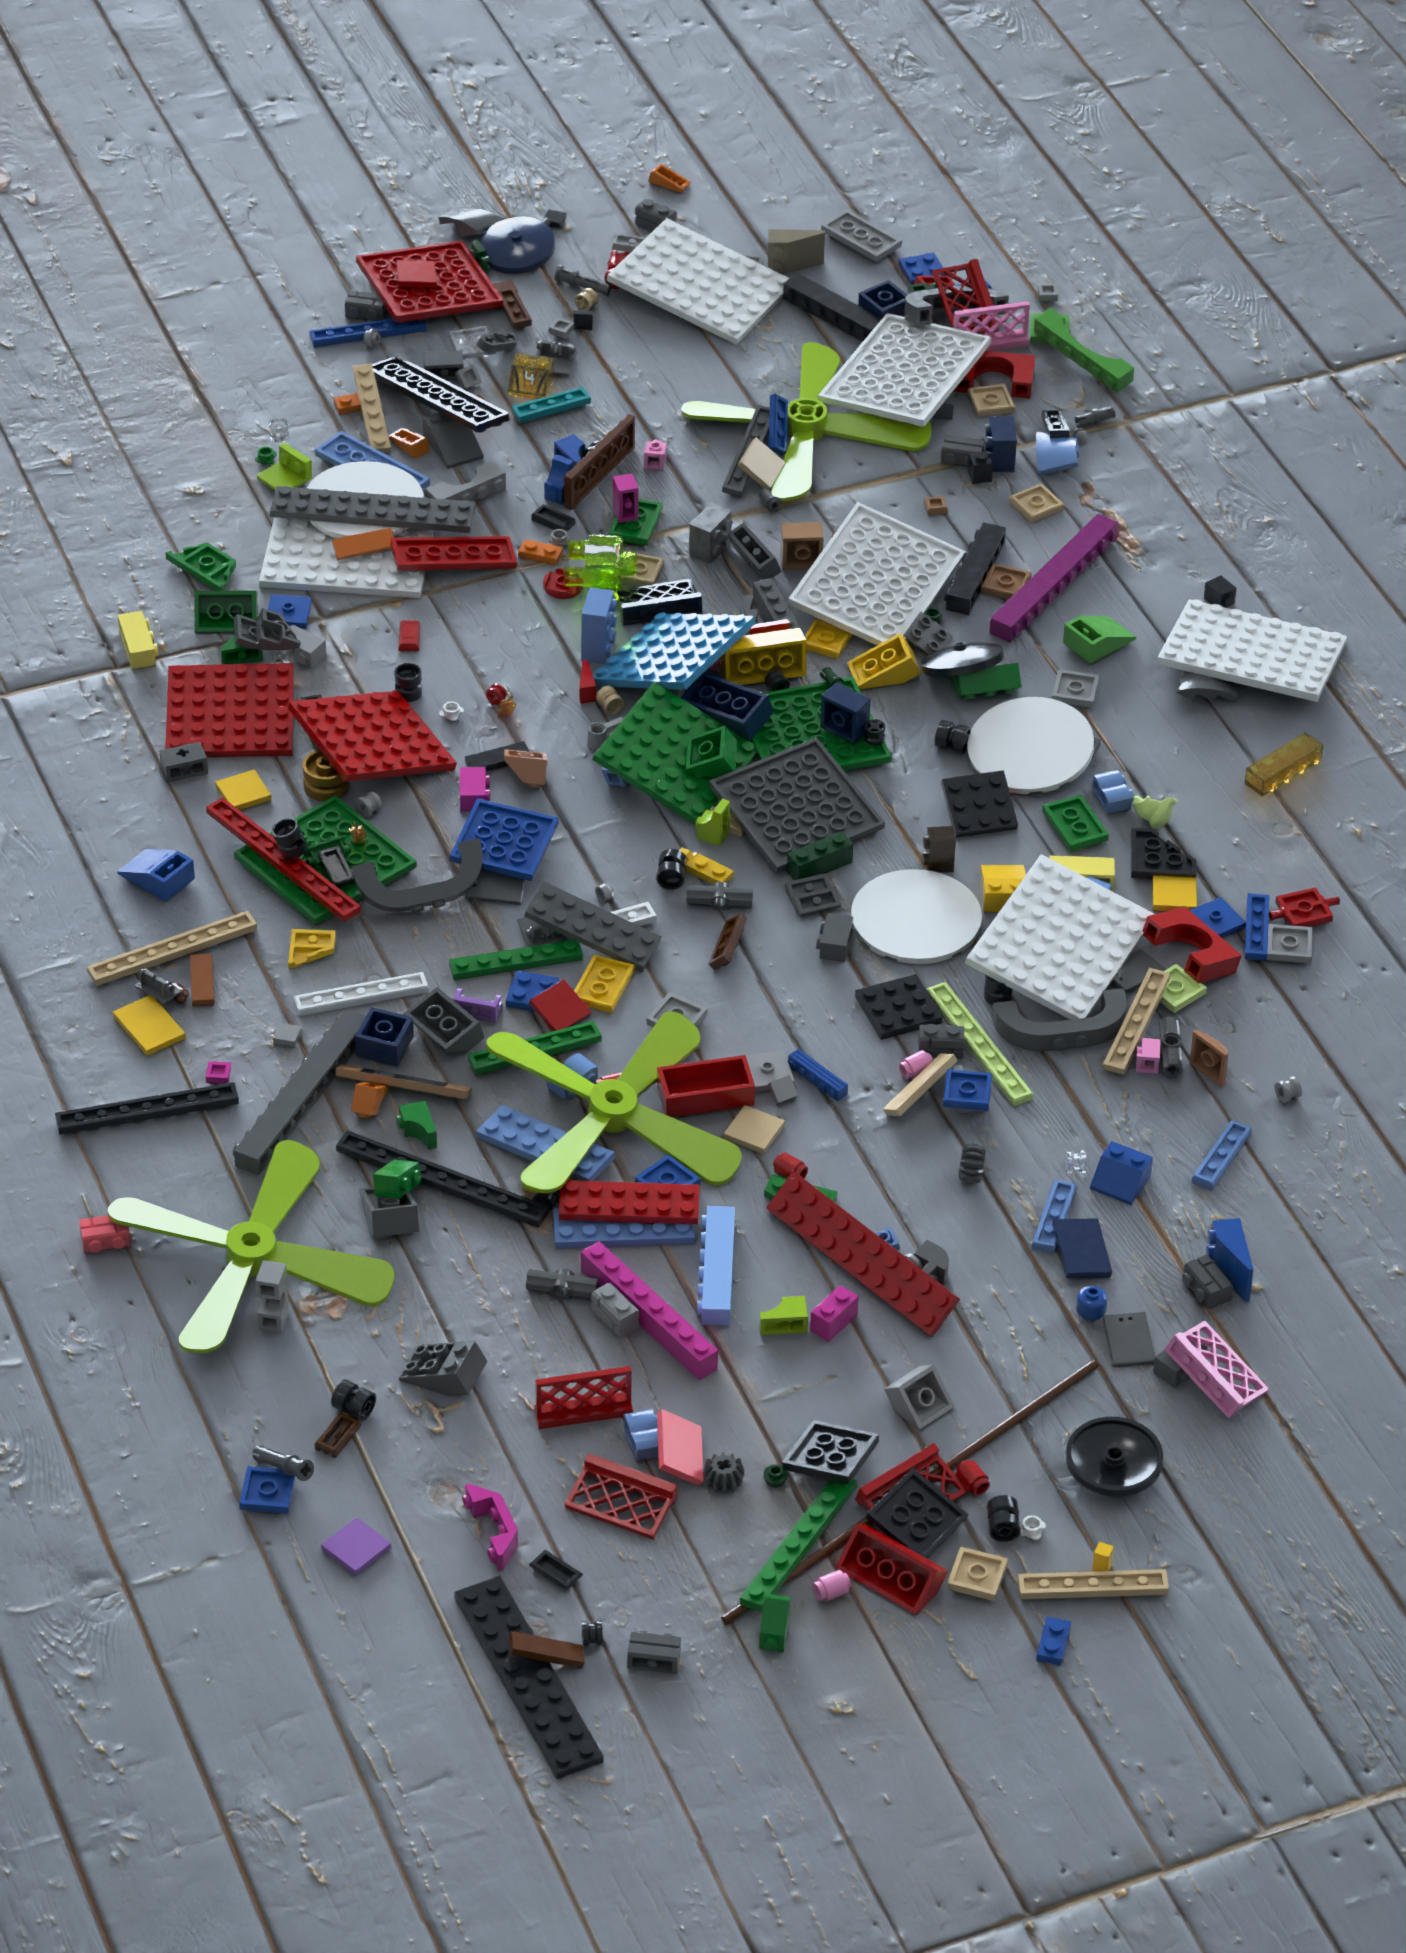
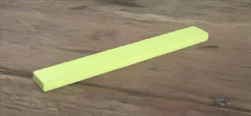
M943 982L926 988L934 1004L950 1025L964 1026V1044L985 1071L992 1073V1080L1013 1107L1033 1100L1032 1091L949 985Z

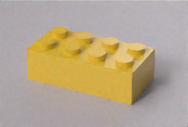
M800 628L742 636L720 657L721 678L739 685L764 682L766 675L775 669L781 670L785 678L807 676L806 639Z

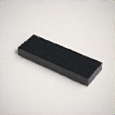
M1043 410L1042 420L1049 438H1069V429L1062 411Z
M522 741L465 756V763L468 767H485L486 771L509 766L504 760L505 749L530 752L525 742Z

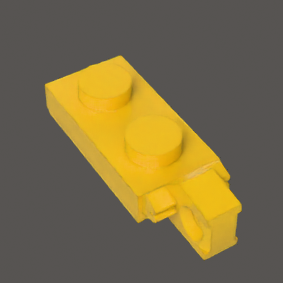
M683 847L680 849L687 857L686 872L711 884L716 882L727 883L734 877V870L697 852L692 853L691 850Z

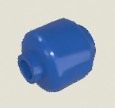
M1096 1286L1084 1287L1077 1295L1076 1311L1078 1315L1088 1321L1102 1318L1107 1310L1106 1292Z

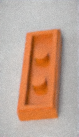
M386 528L332 539V545L336 559L341 560L391 550L390 542L394 536L392 529Z

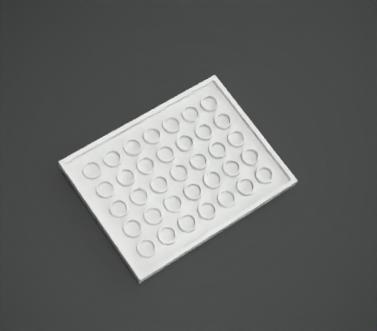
M667 218L607 276L608 282L735 345L783 299V283L790 279Z
M887 313L820 392L818 400L828 405H835L924 427L990 346L991 337L933 323L915 326L907 322L902 316Z
M857 502L793 591L787 604L868 642L879 645L899 633L904 635L919 612L924 613L927 608H930L962 561L966 551Z
M274 517L260 574L259 587L421 598L426 571H397L392 549L337 560L332 545V539L336 538L319 531L310 523V520ZM409 528L401 534L394 536V538L433 537L435 530Z
M1189 599L1157 657V664L1318 702L1346 644L1347 636L1341 635L1338 632H1327L1316 627L1310 628L1301 626L1299 623L1284 622L1278 618L1271 619L1256 613L1250 614L1239 609H1229L1218 604L1212 605L1203 603L1200 600Z
M1041 854L969 953L965 964L1000 983H1005L1006 986L1070 1020L1087 1018L1101 998L1102 991L1108 988L1143 937L1144 932L1142 930L1147 916L1154 915V913Z

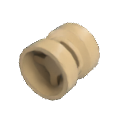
M612 686L601 688L596 695L599 704L610 715L617 714L624 706L623 699Z

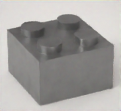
M710 503L689 524V556L710 564L731 544L727 534L731 531L733 523L730 510Z

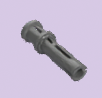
M559 265L555 272V281L569 283L572 287L577 285L583 288H591L595 292L609 296L612 289L611 284L581 275L578 270L572 271L564 268L563 265Z
M261 1445L256 1446L253 1450V1453L259 1454V1456L252 1455L254 1460L282 1469L285 1475H295L301 1481H307L313 1475L314 1464L308 1459L301 1460L295 1454L284 1455Z

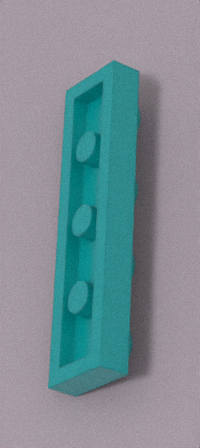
M582 386L512 406V413L519 423L528 422L590 404L591 397Z

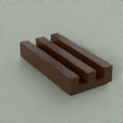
M340 1412L316 1441L315 1450L320 1451V1449H323V1453H331V1457L336 1458L359 1430L361 1421ZM345 1420L346 1422L342 1425V1427L336 1431L340 1424ZM335 1432L334 1437L330 1440V1442H329L328 1444H326V1442L328 1441V1439H329V1438L332 1436V1434Z

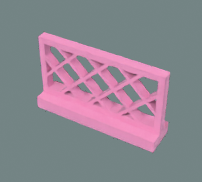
M1026 301L954 311L953 328L977 333L984 328L987 332L981 335L991 337V344L986 351L1029 346L1028 324L1030 304ZM1018 309H1024L1020 316L1014 314ZM1005 311L1006 314L1001 319L996 317L999 312ZM981 314H987L988 316L982 322L977 319ZM968 316L969 319L964 324L959 322V317ZM1011 316L1015 320L1008 326L1004 322ZM991 319L995 320L996 323L991 328L986 326ZM974 321L978 325L971 331L967 327ZM1021 323L1023 325V329L1013 330L1017 324ZM1000 326L1006 328L1002 332H994Z
M1206 1321L1183 1334L1179 1332L1164 1349L1228 1419L1234 1416L1238 1410L1263 1396L1269 1390ZM1203 1330L1209 1339L1200 1337V1331ZM1201 1344L1209 1346L1210 1352L1202 1350ZM1216 1349L1222 1350L1225 1356L1216 1354ZM1217 1361L1225 1363L1226 1369L1217 1367ZM1232 1366L1237 1367L1241 1373L1232 1371ZM1233 1379L1242 1381V1386L1233 1384ZM1248 1383L1253 1384L1258 1391L1249 1389Z

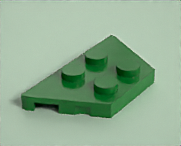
M208 542L197 546L185 547L181 553L173 554L172 551L165 553L166 560L216 591H223L236 568V560Z

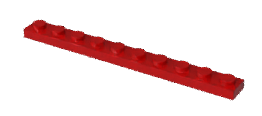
M222 797L206 806V813L343 922L361 913V906L301 858H284L274 837Z

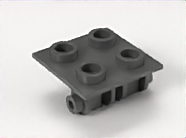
M542 340L537 342L538 352L530 370L538 372L549 370L548 373L568 376L577 355L576 347H573L572 344L561 345V343H558L556 348L555 342L552 343V346L549 341Z
M921 611L903 635L911 649L917 646L928 655L945 648L953 637L952 634Z
M528 918L517 919L529 947L572 940Z

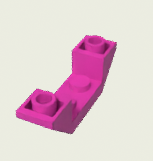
M470 1483L466 1484L465 1495L462 1496L465 1509H470L473 1518L490 1514L491 1520L493 1522L496 1521L498 1524L499 1535L490 1537V1548L487 1549L490 1562L495 1563L498 1571H502L518 1546V1529L501 1494Z

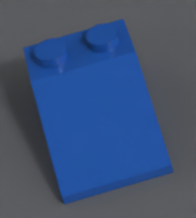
M1240 1218L1212 1220V1228L1208 1230L1209 1246H1206V1255L1211 1258L1231 1282L1233 1290L1245 1302L1250 1301L1254 1269Z

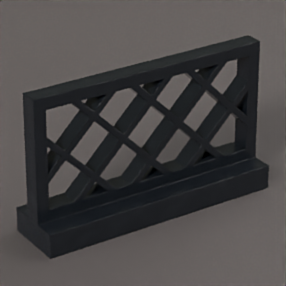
M691 579L613 590L623 626L651 622L659 613L703 614L702 595L700 592L697 593Z

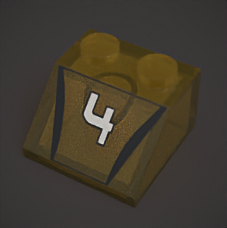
M516 353L511 367L508 395L534 399L546 397L554 379V358Z

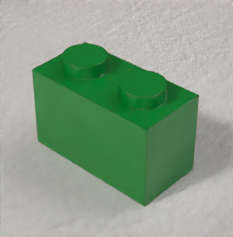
M393 1160L373 1174L374 1196L399 1199L418 1186L422 1177L419 1170V1162Z

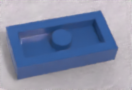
M1046 1617L1036 1661L1061 1666L1071 1628V1621Z

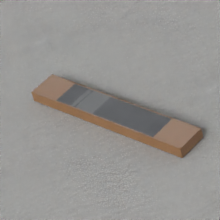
M341 1064L336 1067L335 1075L338 1077L464 1100L472 1094V1087L347 1064Z

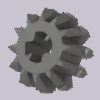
M965 1144L963 1146L959 1168L960 1180L968 1183H979L981 1181L986 1153L983 1146H978V1144Z
M724 1452L721 1456L713 1454L712 1459H707L703 1469V1477L706 1480L707 1487H713L714 1492L721 1489L724 1494L727 1489L735 1491L736 1486H741L743 1476L745 1475L741 1459H735L734 1454L726 1456Z

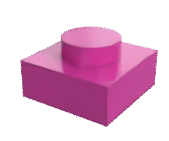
M208 1061L206 1083H229L231 1062Z

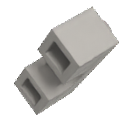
M263 1260L255 1280L256 1297L262 1298L258 1310V1326L262 1330L282 1333L289 1313L286 1264Z

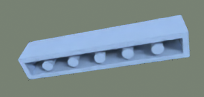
M707 1206V1215H702V1229H706V1232H701V1246H705V1249H700V1263H704V1266H699V1280H703V1283L698 1284V1297H701L702 1301L697 1303V1315H702L701 1325L730 1326L735 1207Z

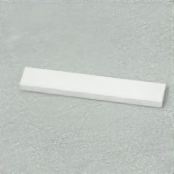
M419 972L293 997L298 1016L427 993L428 984L424 973Z

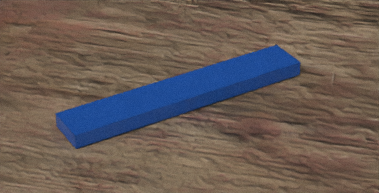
M394 319L311 330L309 333L313 347L362 341L364 340L365 332L370 329H377L381 338L426 331V324L424 319L406 322H395Z

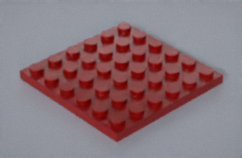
M463 241L356 255V263L381 298V301H383L395 322L422 320L430 317H441L450 314L457 315L464 312H476L478 310L503 307L504 300ZM396 260L434 261L437 287H398Z
M294 664L168 665L165 749L201 742L207 757L293 756V715L288 710L289 701H293Z
M391 690L388 692L289 701L288 710L345 782L455 770L457 762L398 691Z

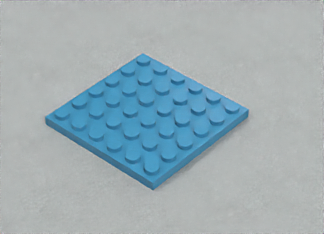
M659 613L637 635L633 636L625 646H622L613 657H610L601 668L595 671L593 674L596 686L650 688L656 682L666 689L686 690L756 624L754 616Z

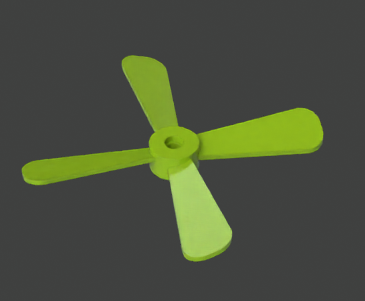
M815 342L805 343L802 346L800 398L788 404L787 434L792 439L783 459L786 463L777 476L771 493L777 496L781 502L796 500L809 493L812 480L813 441L822 438L825 434L917 452L925 449L930 442L932 428L930 421L923 427L873 414L827 413V407L818 400V395L836 375L840 365V357L833 349ZM701 401L687 402L682 407L683 416L700 420L750 423L755 409Z
M664 1013L618 1079L602 1080L596 1084L585 1079L518 1035L509 1032H498L487 1039L486 1048L494 1056L589 1100L587 1116L522 1172L521 1185L528 1190L538 1193H551L561 1189L603 1131L617 1133L628 1128L664 1154L670 1155L707 1184L717 1186L730 1181L739 1169L742 1159L741 1151L737 1145L637 1103L638 1097L657 1082V1067L677 1065L699 1047L700 1032L698 1028L680 1013Z
M284 1140L276 1145L249 1222L239 1223L229 1231L135 1198H120L109 1206L108 1217L117 1224L226 1248L227 1267L179 1336V1346L183 1351L208 1353L223 1345L249 1277L258 1275L263 1260L286 1264L287 1274L365 1306L380 1305L389 1297L394 1284L395 1274L393 1267L385 1260L276 1241L275 1231L319 1172V1158L310 1148L292 1140Z

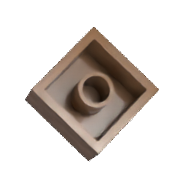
M821 522L781 523L780 558L782 570L811 568L823 551L824 536Z

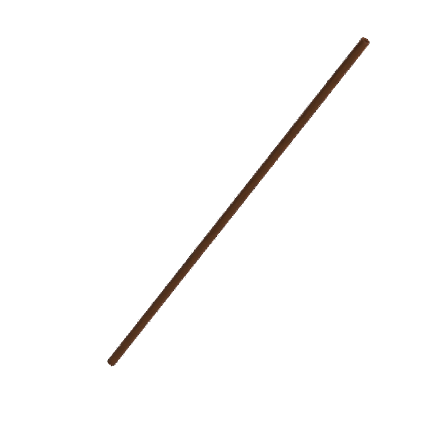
M1091 1360L945 1462L947 1466L953 1469L1099 1367L1097 1361ZM937 1467L929 1474L942 1476V1471ZM865 1517L856 1524H866L870 1526L873 1523H871ZM856 1524L802 1560L782 1586L846 1543ZM739 1604L724 1614L721 1620L725 1625H728L751 1608Z

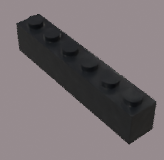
M799 273L783 283V299L862 342L882 320L881 317Z
M983 522L980 529L976 530L974 541H971L969 544L968 553L963 555L962 565L957 567L956 577L951 579L950 589L945 591L944 601H946V610L970 615L981 593V586L1005 544L1006 527Z

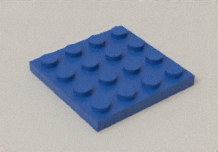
M477 798L450 854V862L461 864L457 849L459 842L480 838L483 854L481 869L533 881L559 824V818Z

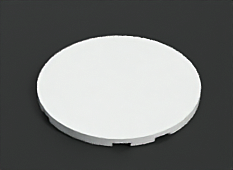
M369 461L351 462L332 467L316 476L307 487L309 489L424 497L420 484L408 472L389 464ZM310 520V523L315 528L334 538L391 528L393 536H396L409 529Z
M1044 697L1017 698L996 705L976 721L968 738V756L971 766L978 774L1004 770L1009 792L1029 794V792L1037 791L1045 793L1059 789L1060 785L1074 781L1084 772L1093 756L1094 736L1087 719L1078 710L1064 702Z
M918 869L899 870L876 877L860 889L853 900L851 909L853 930L861 942L866 943L871 951L882 957L888 956L897 959V962L908 964L937 963L951 959L952 955L958 952H964L974 943V939L980 933L982 921L980 904L975 895L964 884L938 872Z

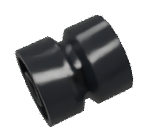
M409 662L398 665L394 671L395 691L400 692L407 702H414L422 695L421 668L417 664Z
M941 720L935 735V746L945 749L951 747L953 751L965 753L969 734H971V727L961 724L955 726L953 722Z
M285 818L274 824L271 833L278 844L282 856L286 859H295L302 856L308 849V844L298 822L293 818Z
M664 850L659 856L656 881L664 889L675 890L684 883L687 857L680 850Z
M987 975L985 976L984 999L989 1004L993 1005L997 1002H1006L1012 999V988L1006 986L1005 983H1000Z
M347 1379L342 1380L337 1385L331 1399L333 1408L343 1413L348 1412L349 1416L360 1421H364L370 1416L376 1404V1394L366 1388H360L359 1385Z
M999 1495L990 1499L987 1503L989 1535L992 1539L1000 1542L1016 1539L1021 1533L1017 1500L1008 1495Z

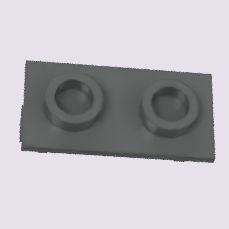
M147 968L141 969L138 972L140 982L135 987L163 1004L181 993L180 990L174 988L170 981H165L159 976L156 977Z

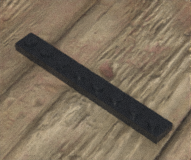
M231 1082L56 1112L55 1120L59 1135L236 1105L239 1104V1097L235 1083Z

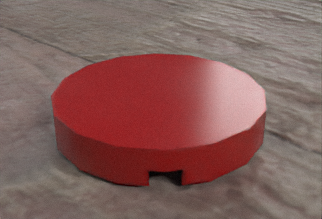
M558 568L552 573L550 571L544 576L543 580L545 592L551 597L558 599H568L579 595L584 585V579L579 575V572L570 568Z

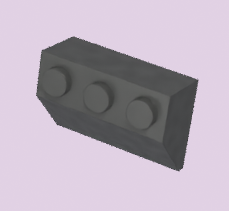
M438 987L403 1013L406 1016L413 1017V1024L446 1052H468L484 1039L480 1022Z

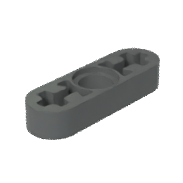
M507 331L481 335L477 346L487 353L513 350L519 339Z

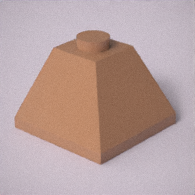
M504 750L505 762L523 783H527L528 787L533 788L545 785L547 753Z
M1199 1030L1193 1031L1189 1064L1223 1087L1226 1080L1229 1055L1227 1048L1212 1036Z

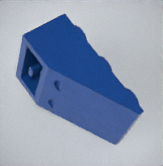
M146 849L118 870L117 874L166 902L195 879L194 860L177 850Z

